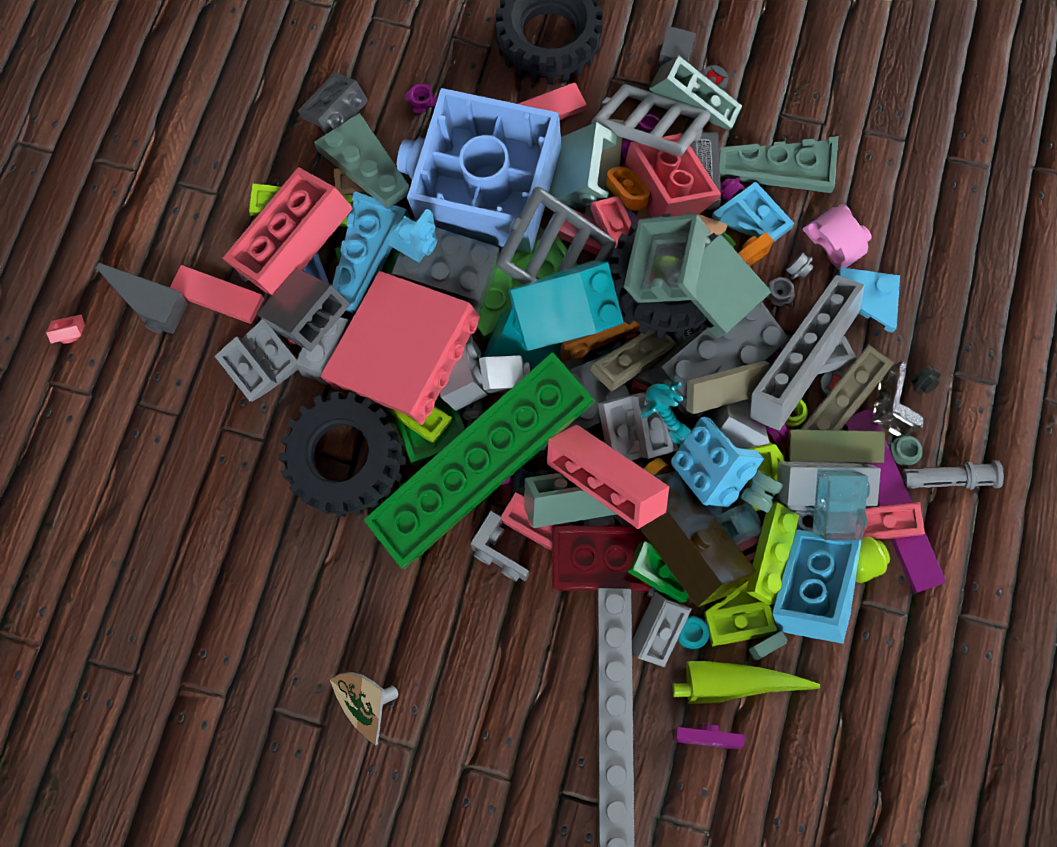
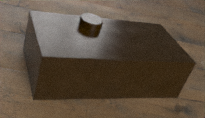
M677 471L655 476L669 486L666 513L639 529L697 607L732 594L756 570L708 507L703 505Z

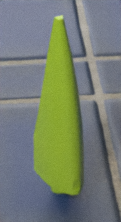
M687 661L686 683H674L672 685L673 697H688V704L722 703L732 699L768 692L819 689L820 684L791 674L749 665L712 661Z

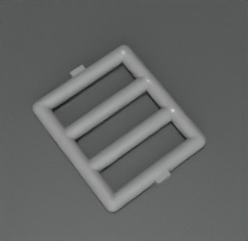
M624 84L612 98H605L602 102L601 110L592 119L591 124L597 122L619 137L675 156H682L693 141L698 142L703 131L702 128L710 119V113L707 110ZM627 97L642 101L623 124L608 120ZM653 105L668 110L650 134L634 129ZM679 114L695 119L677 143L661 138Z

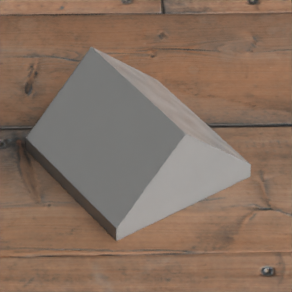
M744 400L711 409L707 415L736 448L746 449L769 444L766 426L750 419L751 404Z

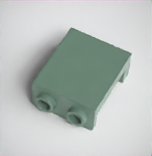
M595 122L561 137L562 148L549 193L574 210L591 206L592 202L608 199V192L597 185L602 150L616 145L617 135Z
M721 234L712 241L708 237L706 238L696 287L697 299L691 300L713 324L708 330L717 339L728 333L772 292ZM684 258L671 269L674 275L667 281L669 284H677Z

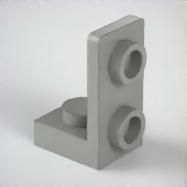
M490 511L471 542L472 550L475 551L474 557L487 565L494 562L502 567V574L516 582L519 578L526 581L529 577L527 569L489 547L490 543L495 546L504 532V529L501 528L502 517Z

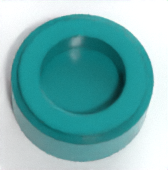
M689 616L677 641L688 650H696L705 645L709 638L706 622L699 617Z

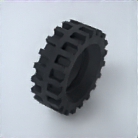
M500 0V8H496V41L498 42L500 56L505 55V64L508 68L513 65L516 66V74L522 77L525 73L530 74L531 82L537 83L538 78L541 77L547 78V84H553L554 78L561 77L564 83L569 81L570 73L572 72L580 76L584 72V64L591 67L594 63L595 53L598 54L600 50L603 28L602 6H597L598 0ZM555 14L570 21L574 26L575 33L569 43L559 48L545 49L527 41L523 29L530 19L538 15Z
M671 213L663 214V217H671ZM651 215V216H648V217H645V219H651V218H653L652 215ZM636 222L630 225L629 233L627 235L622 233L618 238L617 247L613 249L609 266L620 310L625 313L624 321L628 325L633 321L639 323V332L646 334L648 328L657 330V338H664L665 332H673L675 338L682 337L684 330L690 329L692 334L697 332L703 322L708 324L710 321L691 300L637 303L624 288L638 226ZM712 233L707 237L712 241L717 235ZM687 243L657 245L655 257L668 256L681 261L684 258Z
M331 392V398L324 399L321 396L313 398L315 405L311 408L302 405L298 409L302 416L297 421L290 418L287 425L292 428L289 436L282 435L280 442L285 445V453H278V458L285 465V470L281 471V474L291 484L289 489L306 504L326 514L332 513L339 517H346V514L353 513L356 516L364 514L363 509L368 507L376 509L380 506L379 499L384 495L389 498L393 494L390 488L394 481H401L400 465L406 464V457L402 455V448L405 447V442L398 433L400 429L397 424L372 400L367 397L363 399L352 392H349L348 396H342L339 392ZM342 425L352 426L360 430L367 439L369 450L367 461L361 471L351 479L340 482L327 480L321 476L315 466L314 453L316 445L323 434L332 428Z

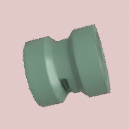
M757 470L756 474L751 478L752 483L750 487L744 489L740 498L769 513L773 505L772 499L774 495L780 493L784 484Z

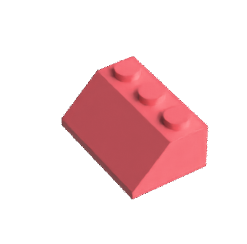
M683 134L661 138L677 143ZM637 142L630 143L624 167L633 170L650 190L649 202L646 207L653 217H663V214L671 213V217L681 216L685 213L699 215L720 198V191L691 146L687 148L682 156H675Z

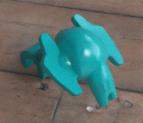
M673 382L669 385L654 384L647 388L645 392L646 405L640 408V415L642 418H645L652 413L658 412L670 430L669 436L671 440L680 447L691 433V430L678 421L669 406L675 407L678 405L677 401L681 402L683 400L682 396L674 392L682 384L681 382Z

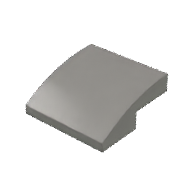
M263 319L243 338L236 336L215 355V358L251 402L275 388L298 370L295 364L298 356L282 336L273 330Z
M645 392L598 403L605 444L626 458L631 459V461L641 457L649 459L675 451L673 441L669 436L670 430L659 413L655 412L645 418L641 417L640 408L646 405Z

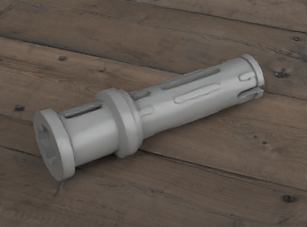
M993 460L990 464L974 465L973 462H965L959 467L903 469L901 477L906 489L963 486L967 490H973L975 486L1001 488L1004 473L1000 461Z

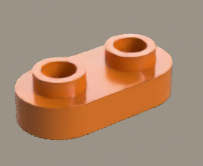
M613 167L608 170L606 186L615 197H620L626 209L638 211L648 205L650 190L633 170L626 167Z

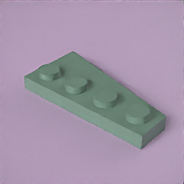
M360 113L314 142L320 154L386 209L408 195V183Z
M839 136L828 137L824 141L804 139L801 143L786 144L785 141L774 142L771 146L751 144L721 147L719 153L720 179L726 180L730 178L732 180L739 178L741 182H757L764 185L832 193L835 188Z

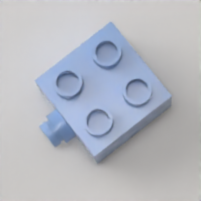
M441 88L426 138H417L416 141L404 139L400 145L397 157L398 171L408 174L413 179L407 199L415 220L418 221L424 211L428 209L433 212L435 227L477 241L504 247L511 233L508 228L513 218L520 216L532 190L535 187H541L547 192L550 191L562 148L559 113ZM542 203L539 204L517 250L532 253L545 205Z

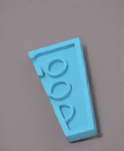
M356 191L353 193V209L348 215L347 233L345 241H342L340 250L342 255L339 266L336 267L332 285L350 303L345 312L353 315L358 310L378 272L382 270L393 248L388 244L387 239L403 217L409 216L405 208L393 205L386 209L375 198Z

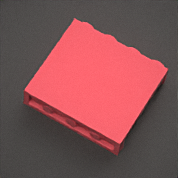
M379 271L320 377L338 391L344 393L345 390H348L362 397H367L374 402L411 416L418 424L423 425L426 418L432 413L439 393L447 385L449 375L455 363L461 359L470 335L476 331L480 316L469 302Z

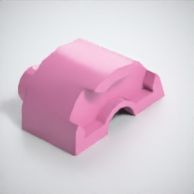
M844 204L832 207L802 229L815 244L818 243L823 246L827 253V258L838 270L841 267L847 268L865 255L868 250V241L872 238L870 231L865 226L859 225L852 216L851 210Z

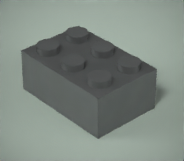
M435 227L436 247L430 255L427 256L425 254L420 263L400 252L393 268L392 276L469 302L480 315L498 269L496 261L500 255L499 247Z

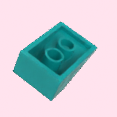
M590 261L508 290L526 351L596 334L624 323L608 262Z

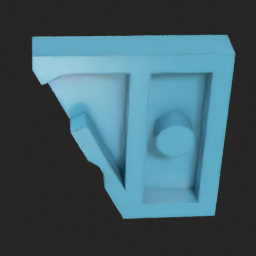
M754 182L713 212L711 217L714 220L728 224L727 227L750 237L755 236L759 238L767 232L774 241L791 230L794 222L757 182Z
M841 267L838 271V276L864 284L859 314L867 319L872 317L885 325L884 329L886 331L894 332L897 327L900 275Z

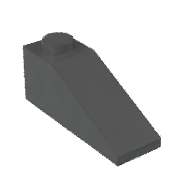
M98 263L97 270L143 320L144 326L147 329L161 334L162 331L174 334L188 305L187 300L180 291Z

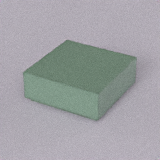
M780 631L748 651L752 658L757 661L785 645L788 640L784 633Z

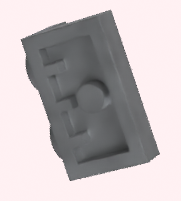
M335 72L298 112L304 120L320 126L326 135L354 117L365 106L368 99L356 80Z

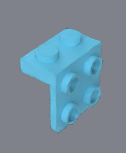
M701 417L673 456L671 464L703 505L729 507L730 504L737 500L739 492L747 481L756 474L757 468L764 458L756 450L736 448L709 417Z

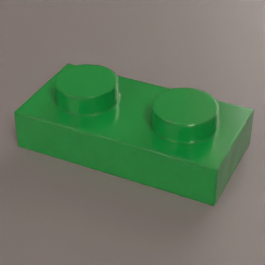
M646 541L639 543L627 572L678 603L686 602L689 595L653 546Z

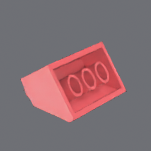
M298 167L225 254L223 259L257 287L272 296L295 268L302 271L353 208L334 186Z

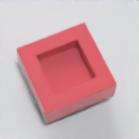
M80 314L51 321L46 332L50 343L61 341V343L66 344L79 339L85 327L83 317Z

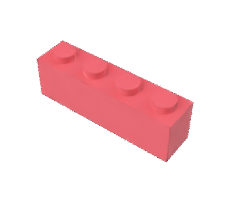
M577 424L548 440L547 465L637 529L666 513L669 486Z

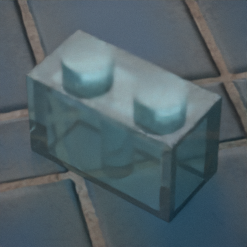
M818 469L813 521L814 534L825 540H863V532L867 527V515L865 513L866 498L870 494V484L867 475L856 470Z

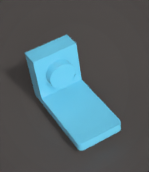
M426 209L417 222L404 216L387 239L388 244L420 263L425 254L428 256L433 252L437 244L433 212Z

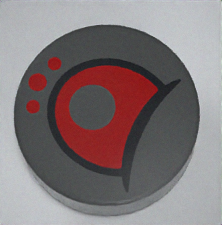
M712 65L703 69L701 74L724 91L726 89L728 74L723 68Z
M834 370L826 372L819 381V391L824 398L827 397L845 372Z

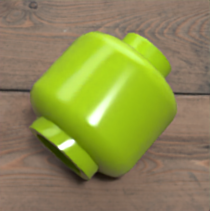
M869 536L860 539L861 547L856 574V582L864 583L883 575L887 570V564L890 562L888 550L883 542Z

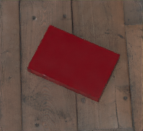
M552 525V591H598V588L631 589V592H649L650 585L627 572L638 544L644 541L649 543L648 539L640 529L634 526Z

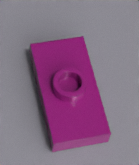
M699 724V729L674 728L673 741L676 743L719 748L742 749L744 747L745 735L719 732L718 725Z

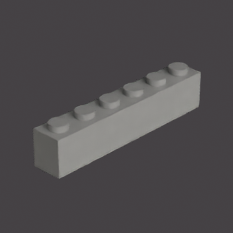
M838 275L833 278L752 393L750 419L780 431L860 312L864 284Z

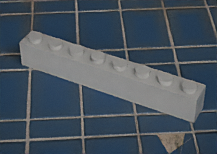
M598 588L596 594L597 847H634L631 589Z

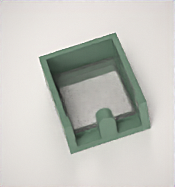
M685 213L681 216H655L651 219L639 220L624 288L637 303L697 299L696 287L707 234H710V230L699 215Z

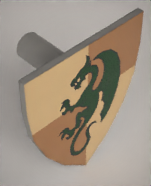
M354 672L338 674L330 679L337 700L354 727L376 746L379 739L383 704L398 697L397 689L394 686L383 689L362 674Z

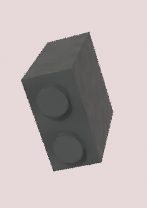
M295 268L257 315L277 333L311 352L350 306V303L332 285Z

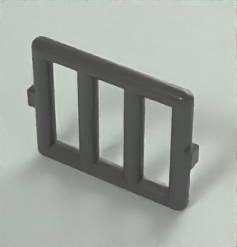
M535 187L520 216L513 218L508 228L511 233L496 261V266L523 285L538 280L536 276L564 220L578 228V231L557 273L574 267L588 237L602 245L595 261L608 262L616 246V241L541 187ZM542 203L551 209L554 214L526 270H523L511 262V259L539 204Z

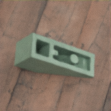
M680 56L660 66L649 88L655 94L707 110L710 113L708 122L727 130L732 129L742 108V105Z

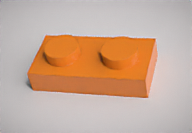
M767 232L759 238L753 236L744 243L742 250L738 254L750 267L769 253L774 240Z

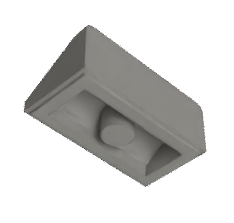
M655 592L632 640V653L638 659L665 667L692 609L663 594Z

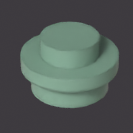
M903 435L892 442L890 452L894 461L899 465L912 466L921 459L922 446L916 438Z

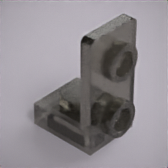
M902 361L893 365L879 382L878 394L873 404L874 413L872 422L898 437L908 435L922 428L924 417L912 411L909 407L899 403L907 366Z

